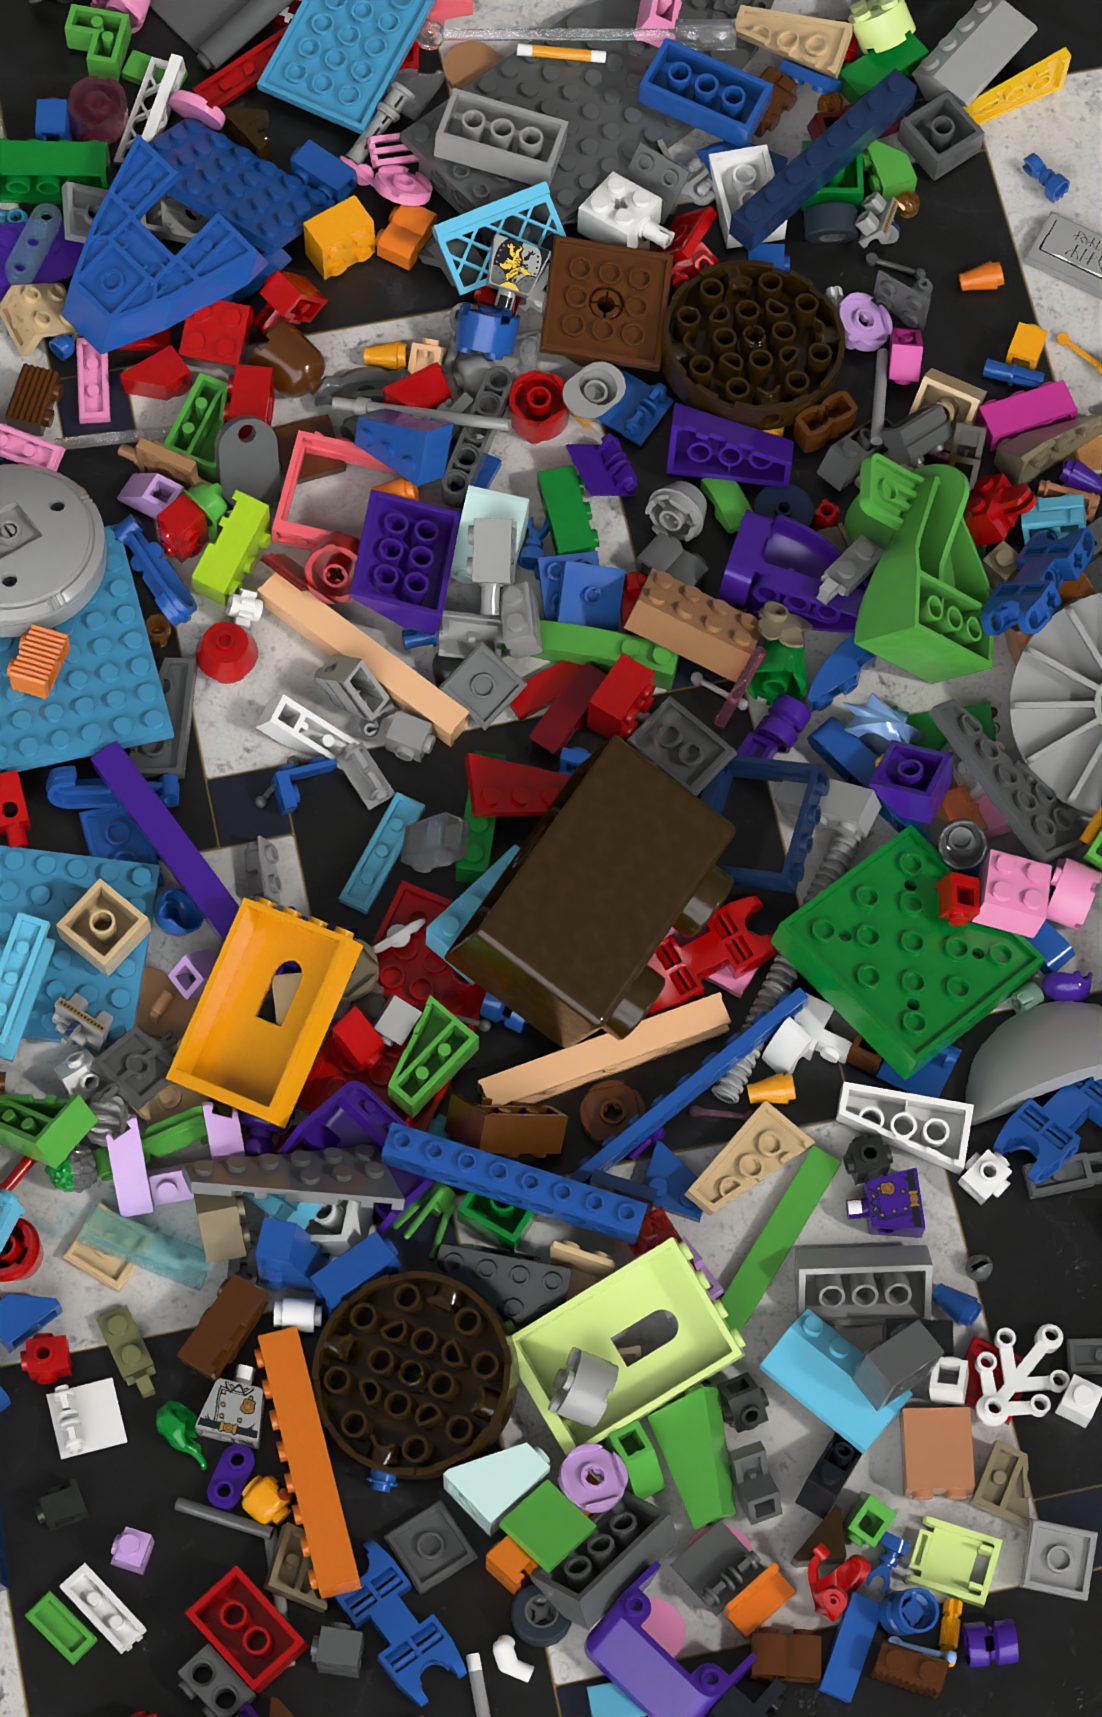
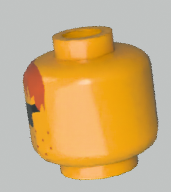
M258 1475L241 1493L244 1497L242 1508L255 1521L261 1524L270 1525L274 1522L278 1526L291 1513L288 1506L291 1503L292 1494H289L288 1490L273 1476L262 1477Z

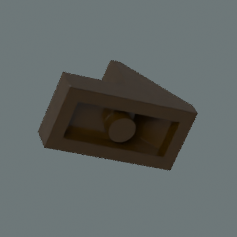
M224 108L222 112L226 120L223 127L242 147L251 150L259 159L268 161L270 159V142L262 132L269 126L268 111L262 109Z

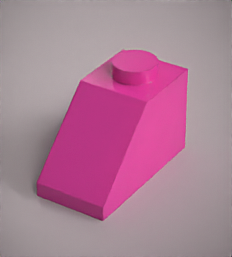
M892 327L889 342L888 378L894 380L897 384L909 385L912 381L919 382L923 353L921 330Z

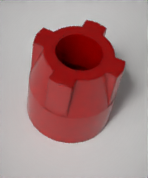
M828 499L822 500V504L814 512L813 524L815 528L821 530L837 526L839 507L830 503ZM822 513H828V514H830V515H829V516H825V515H823Z

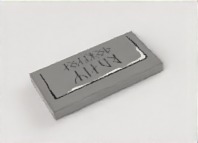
M1051 211L1028 250L1024 262L1102 299V235Z

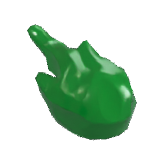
M166 1402L157 1410L156 1425L159 1433L166 1437L172 1447L195 1457L201 1469L205 1471L207 1462L201 1454V1445L190 1438H197L195 1426L198 1415L180 1402Z

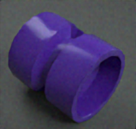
M779 694L768 709L769 715L763 716L754 733L777 742L779 747L777 752L787 754L798 739L795 733H801L812 715L810 710L799 700L785 694Z
M1012 1618L995 1619L988 1626L983 1621L963 1623V1647L966 1663L969 1668L988 1666L992 1660L998 1665L1018 1662V1640ZM985 1636H989L990 1650L985 1648Z

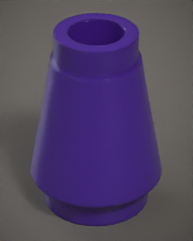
M1068 457L1057 477L1058 480L1063 482L1062 485L1088 493L1093 492L1095 495H1098L1102 489V478L1078 458L1073 460Z

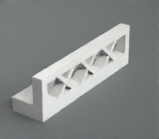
M171 54L169 61L151 57L114 158L115 165H122L126 150L131 148L137 136L134 131L137 123L148 119L143 134L140 135L147 143L164 132L172 110L168 100L173 91L179 90L186 72L182 56ZM156 67L165 70L163 79L159 84H156L153 78ZM157 93L152 109L147 111L143 104L145 98Z

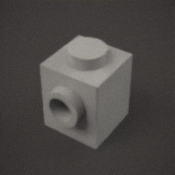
M397 710L385 736L386 750L394 752L402 760H415L421 763L424 754H430L436 740V736L432 735V723Z
M392 994L372 1024V1027L378 1031L377 1033L385 1044L391 1047L396 1042L402 1046L422 1012Z

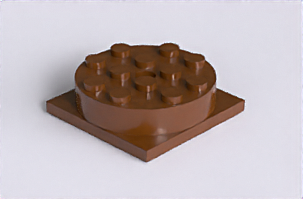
M554 235L547 289L542 303L543 321L539 352L565 356L573 363L582 367L593 362L603 361L614 365L618 369L633 367L658 372L662 356L661 334L668 306L674 255ZM599 305H604L610 310V312H606L604 318V312L598 308Z

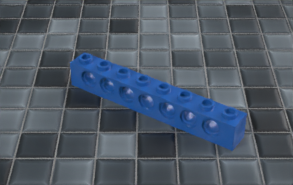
M395 1122L391 1124L382 1150V1164L633 1245L636 1243L648 1206L646 1203Z

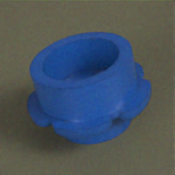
M373 1468L370 1469L369 1477L365 1476V1480L371 1482L370 1488L374 1490L390 1492L391 1486H398L395 1483V1476Z

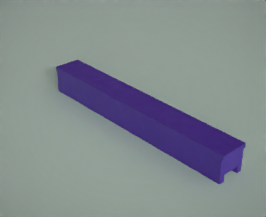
M116 740L90 758L95 771L224 944L240 906Z

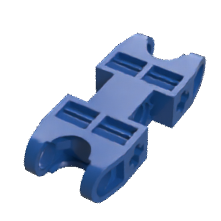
M1077 528L1061 539H1057L1055 532L1052 530L1038 531L1026 543L1015 559L1019 573L1013 582H999L986 601L981 614L984 632L988 636L1000 635L1016 624L1019 625L1020 630L1024 634H1037L1062 604L1058 593L1064 581H1077L1089 564L1095 549L1091 530L1089 528ZM994 615L995 621L992 626V616Z
M1092 1076L1054 1090L1056 1094L1043 1107L1029 1098L1008 1119L995 1141L993 1151L1000 1153L1002 1156L1007 1152L1012 1153L1019 1149L1031 1152L1036 1158V1163L1029 1171L1028 1178L1036 1184L1048 1179L1078 1152L1081 1137L1075 1131L1088 1118L1102 1127V1079L1094 1081Z
M367 1538L360 1543L367 1554V1562L369 1564L367 1572L359 1578L362 1589L333 1597L355 1630L369 1620L372 1622L389 1646L377 1655L379 1663L395 1685L416 1705L423 1707L429 1700L422 1691L421 1686L423 1684L420 1677L427 1667L440 1665L447 1671L451 1669L459 1679L466 1675L467 1671L452 1638L434 1614L420 1624L417 1622L400 1598L411 1590L410 1581L393 1558L376 1542Z

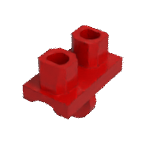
M700 241L690 259L672 264L670 288L674 293L685 281L689 282L698 276L699 271L721 263L702 241Z

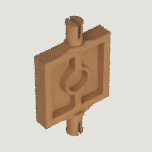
M141 437L135 448L122 443L118 450L119 456L121 455L134 461L140 473H159L184 486L185 490L199 482H205L210 486L213 485L198 476L197 464L193 458L185 453L177 454L170 451L159 441H149Z

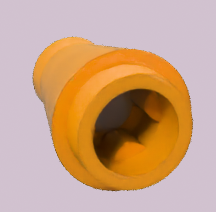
M398 340L376 346H365L364 348L365 365H375L394 370L401 367L408 368L410 358L408 343H401Z
M780 1072L756 1083L747 1084L750 1104L763 1103L765 1100L768 1103L789 1104V1100L796 1099L792 1073L784 1075L783 1072Z

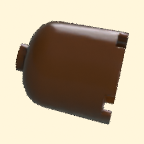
M283 321L266 335L270 341L262 350L258 346L254 349L249 358L248 365L273 367L274 388L287 398H299L308 392L313 395L324 382L321 377L326 367L325 358L293 324Z

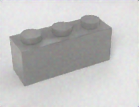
M829 778V792L826 796H821L818 805L821 807V819L815 827L819 829H826V827L835 829L849 837L857 835L866 838L882 807L874 790ZM782 782L774 801L781 811V815L787 820L797 822L807 783Z

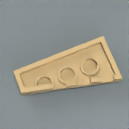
M740 5L732 31L735 37L834 79H838L854 29L853 23Z
M765 1100L684 1195L711 1216L811 1148L815 1141Z

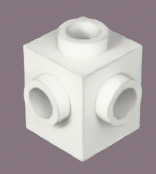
M87 1048L82 1051L73 1052L64 1062L52 1068L68 1097L71 1094H79L84 1101L91 1099L97 1091L107 1085L90 1068L93 1060L98 1056L94 1057Z
M988 1149L982 1156L976 1152L965 1163L964 1168L968 1171L957 1183L982 1205L992 1194L998 1198L1011 1184L1006 1180L1012 1173L1008 1168L1010 1164L998 1152L992 1153Z

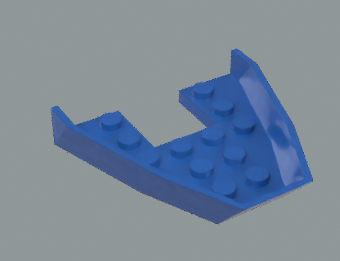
M137 134L93 219L70 282L62 311V316L100 355L172 327L192 316L194 312L208 305L210 306L247 286L269 264L219 212L174 256L139 220L181 176L139 134Z

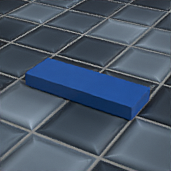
M856 1592L849 1593L848 1604L842 1613L816 1690L846 1703L851 1702L879 1621V1602Z

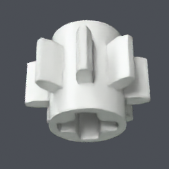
M240 588L239 594H230L226 615L233 617L232 623L249 628L250 621L256 623L259 621L263 609V600L256 599L257 592Z

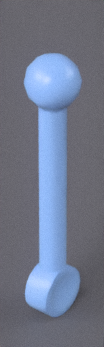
M891 1636L888 1639L889 1642L949 1661V1664H953L957 1660L956 1653L952 1650L942 1652L906 1643L897 1636Z

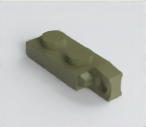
M127 1305L97 1318L96 1321L123 1380L127 1382L128 1386L136 1383L143 1399L156 1394L149 1376L156 1374L155 1366Z

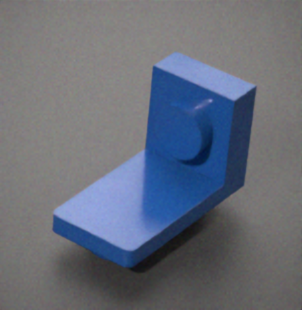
M321 756L309 760V765L297 767L295 763L278 768V772H275L271 781L281 816L293 813L298 806L297 803L300 802L298 787L296 784H292L291 781L334 771L338 765L336 758L327 760L326 756Z

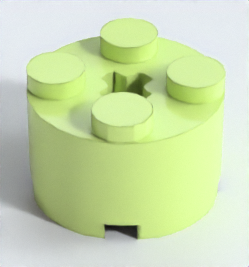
M861 0L850 6L851 14L848 17V21L853 23V33L864 54H869L867 49L874 48L875 53L893 48L906 40L905 33L911 30L913 34L916 30L905 0H870L868 2Z

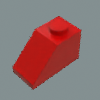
M172 345L119 374L122 390L126 394L165 401L184 395L193 386L190 369Z
M356 1006L332 1028L334 1050L360 1074L363 1075L368 1069H376L384 1060V1041Z

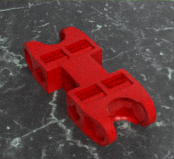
M758 896L743 898L719 908L704 926L707 933L682 947H679L673 935L664 938L647 963V965L666 979L660 996L647 1013L648 1018L703 998L704 987L700 981L725 967H728L736 980L760 967L778 952L770 943L774 934L771 936L767 934L762 936L754 935L746 927L748 922L752 920L751 916L763 907Z

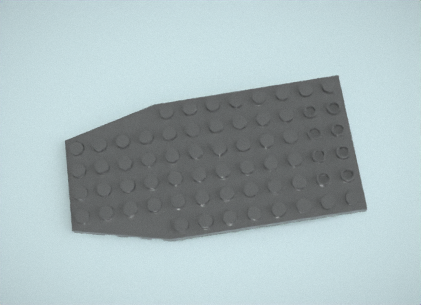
M640 0L596 1L574 10L527 43L530 45L606 51L605 63L517 56L516 51L462 89L463 91L569 122L566 143L549 188L550 197L562 225L578 215V208L612 172L622 177L626 176L629 172L627 168L640 142L662 154L657 140L662 138L668 149L696 128L639 103L640 82L659 50L658 47L634 37ZM681 0L682 5L677 20L678 28L671 40L743 70L758 51L759 46L733 35L732 28L735 19L726 11L713 9L715 0ZM449 99L400 133V141L419 158L418 172L426 176L433 188L461 215L534 186L434 156L436 133ZM543 203L535 206L529 218L546 225L550 215L546 204ZM525 210L518 214H521L526 217L528 210ZM510 216L505 219L502 230L518 236L524 221ZM551 220L549 227L555 229L554 224ZM498 221L491 225L498 228L501 221ZM527 223L521 238L538 244L544 229ZM485 227L478 229V232L491 244L496 232ZM547 231L544 239L551 233Z

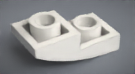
M789 1016L775 1033L761 1058L777 1074L783 1072L784 1075L791 1074L798 1060L808 1052L813 1038L810 1037L808 1029L803 1024L796 1023Z

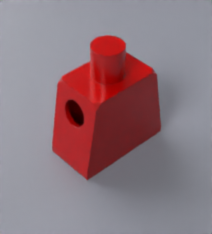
M12 770L0 773V836H7L10 849L27 847L29 844L26 831L31 830L32 827L18 771ZM11 813H17L14 817H7Z

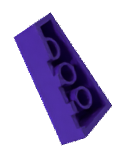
M675 403L666 474L788 488L794 441Z

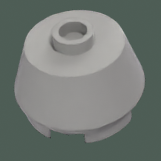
M676 481L652 493L645 513L650 515L654 523L652 530L657 535L661 532L667 536L672 535L679 540L688 542L702 531L707 502L697 487L688 482Z

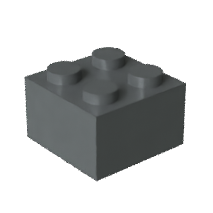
M946 91L901 120L898 141L935 181L980 152L985 132L950 92Z
M919 1319L909 1326L906 1323L899 1325L890 1333L891 1338L883 1344L880 1340L871 1344L864 1351L866 1356L856 1365L859 1369L852 1380L877 1412L929 1377L944 1352Z

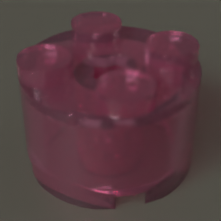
M89 76L79 80L70 90L68 109L71 127L74 134L83 142L97 140L111 144L119 140L124 134L129 120L127 97L124 88L112 78L107 77L108 80L98 79V76Z

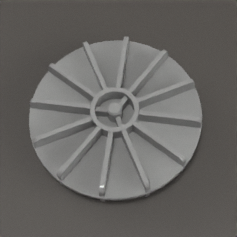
M1102 593L1088 596L1066 606L1054 614L1040 632L1032 636L1017 663L1012 679L1009 703L1013 736L1025 764L1055 792L1057 798L1080 811L1092 815L1096 814L1102 804Z

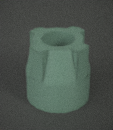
M1028 981L1012 993L1007 1000L1016 1011V1014L1042 1004L1044 1002V995L1041 988L1035 982Z

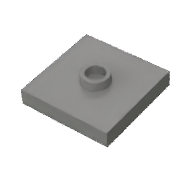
M1030 1519L1019 1587L1087 1601L1098 1533Z

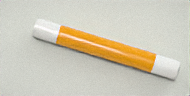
M519 43L517 45V56L605 63L606 51Z

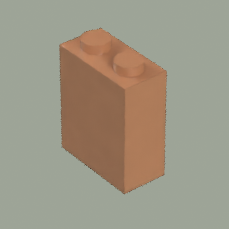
M970 1407L903 1408L899 1415L903 1495H912V1499L917 1501L931 1500L933 1495H946L948 1500L966 1499L967 1495H971L975 1488Z

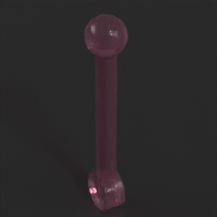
M693 1105L689 1110L691 1116L695 1118L705 1115L745 1120V1122L755 1112L753 1110H749L746 1113L702 1109L699 1105Z

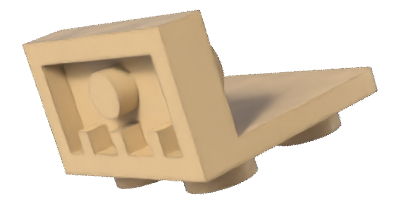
M61 282L11 285L0 302V315L20 356H31L43 337L60 334L73 335L77 332L62 316L67 291Z
M561 1240L560 1243L552 1241L549 1264L569 1267L572 1270L566 1302L615 1272L616 1262L611 1260L610 1255L601 1251L589 1253L580 1250L579 1245L568 1240Z

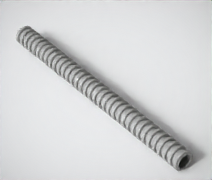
M836 830V837L832 839V845L827 849L828 854L824 855V862L820 864L819 871L815 874L816 879L812 880V887L807 891L808 896L804 897V904L800 905L799 908L846 874L845 872L849 871L850 863L854 860L853 855L857 854L858 847L861 846L862 838L864 837L857 835L849 837ZM779 951V955L774 959L775 964H772L770 967L771 972L766 976L767 981H764L762 984L763 989L758 992L759 998H756L753 1003L755 1007H751L750 1015L745 1019L746 1024H743L741 1028L743 1033L752 1026L750 1024L751 1021L762 1011L768 1013L777 1006L775 1004L777 999L786 991L792 990L794 986L792 982H795L798 977L797 973L799 972ZM764 1043L759 1045L716 1081L717 1085L713 1086L712 1092L717 1098L727 1103H738V1095L742 1094L744 1090L742 1086L747 1084L748 1079L746 1077H750L752 1073L750 1068L755 1067V1060L759 1059L761 1055L759 1051L763 1050Z

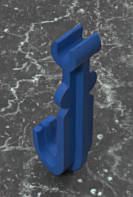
M130 514L112 530L119 541L124 545H128L134 556L131 559V567L135 571L143 572V580L155 596L156 603L174 627H177L182 622L187 623L191 620V615L197 611V604L169 560L161 559L164 555L163 546L157 542H149L143 533L145 526L137 516L134 518Z
M75 766L57 767L49 772L48 779L46 780V792L48 793L49 801L54 806L65 809L118 807L120 805L101 778L77 779ZM167 773L161 775L159 781L148 782L166 807L179 805L178 775Z

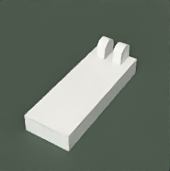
M86 1563L59 1586L120 1654L125 1650L127 1652L133 1648L132 1644L135 1641L139 1642L143 1638L142 1635L147 1631L145 1626Z

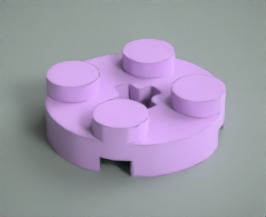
M860 292L851 293L836 306L844 327L845 347L848 349L856 348L865 352L875 351L887 341L888 336L892 332V320L887 309L882 304L878 307L871 301L874 297ZM859 318L862 320V322H866L867 326L862 325L859 321Z
M583 1444L574 1448L567 1455L559 1469L558 1482L561 1492L582 1512L599 1513L611 1509L621 1500L628 1482L627 1469L620 1456L615 1452L611 1454L609 1451L602 1449L603 1446L599 1444ZM588 1471H592L594 1476L600 1475L601 1480L598 1481L597 1485H592L586 1481L585 1478L588 1476Z

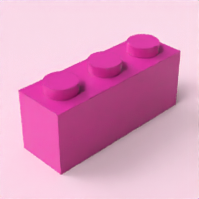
M1064 380L1055 383L1049 381L1027 392L1021 390L1013 393L1008 398L999 401L993 399L985 402L978 409L976 423L987 425L985 443L989 452L996 450L997 446L1007 438L1014 439L1025 432L1074 420L1078 409Z

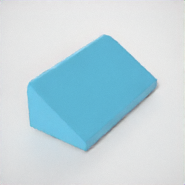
M613 1682L586 1686L591 1717L647 1716Z

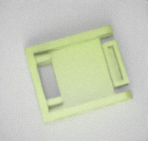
M924 1516L921 1524L934 1530L930 1532L920 1528L908 1569L921 1575L919 1577L907 1574L905 1583L983 1608L1003 1540L933 1517ZM977 1554L989 1557L982 1585L972 1581L969 1582Z

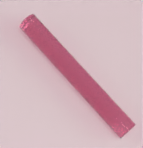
M756 646L714 720L715 725L725 728L767 653L764 648Z

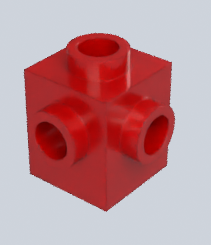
M39 1333L34 1335L33 1339L25 1340L26 1351H20L22 1371H28L31 1381L37 1380L39 1384H50L56 1382L58 1377L72 1376L69 1342L66 1335L53 1336V1333Z

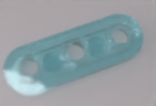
M43 203L36 206L32 211L5 264V276L12 285L30 284L34 280L61 228L62 215L56 206ZM44 214H49L52 218L48 221H45L41 218V216ZM35 239L39 244L31 246L28 244V241ZM23 265L26 269L24 271H17L15 267Z

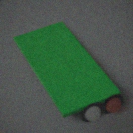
M990 703L965 706L964 708L982 724V732L995 742V734L999 733L1001 729L999 723L993 722V718L998 715L997 708L991 706ZM928 712L909 715L908 725L918 729L927 737L926 739L909 744L941 751L948 740L936 727Z

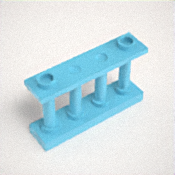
M20 912L17 913L0 959V1058L10 1062L14 1061L57 943L56 940L46 937L50 928L49 921Z

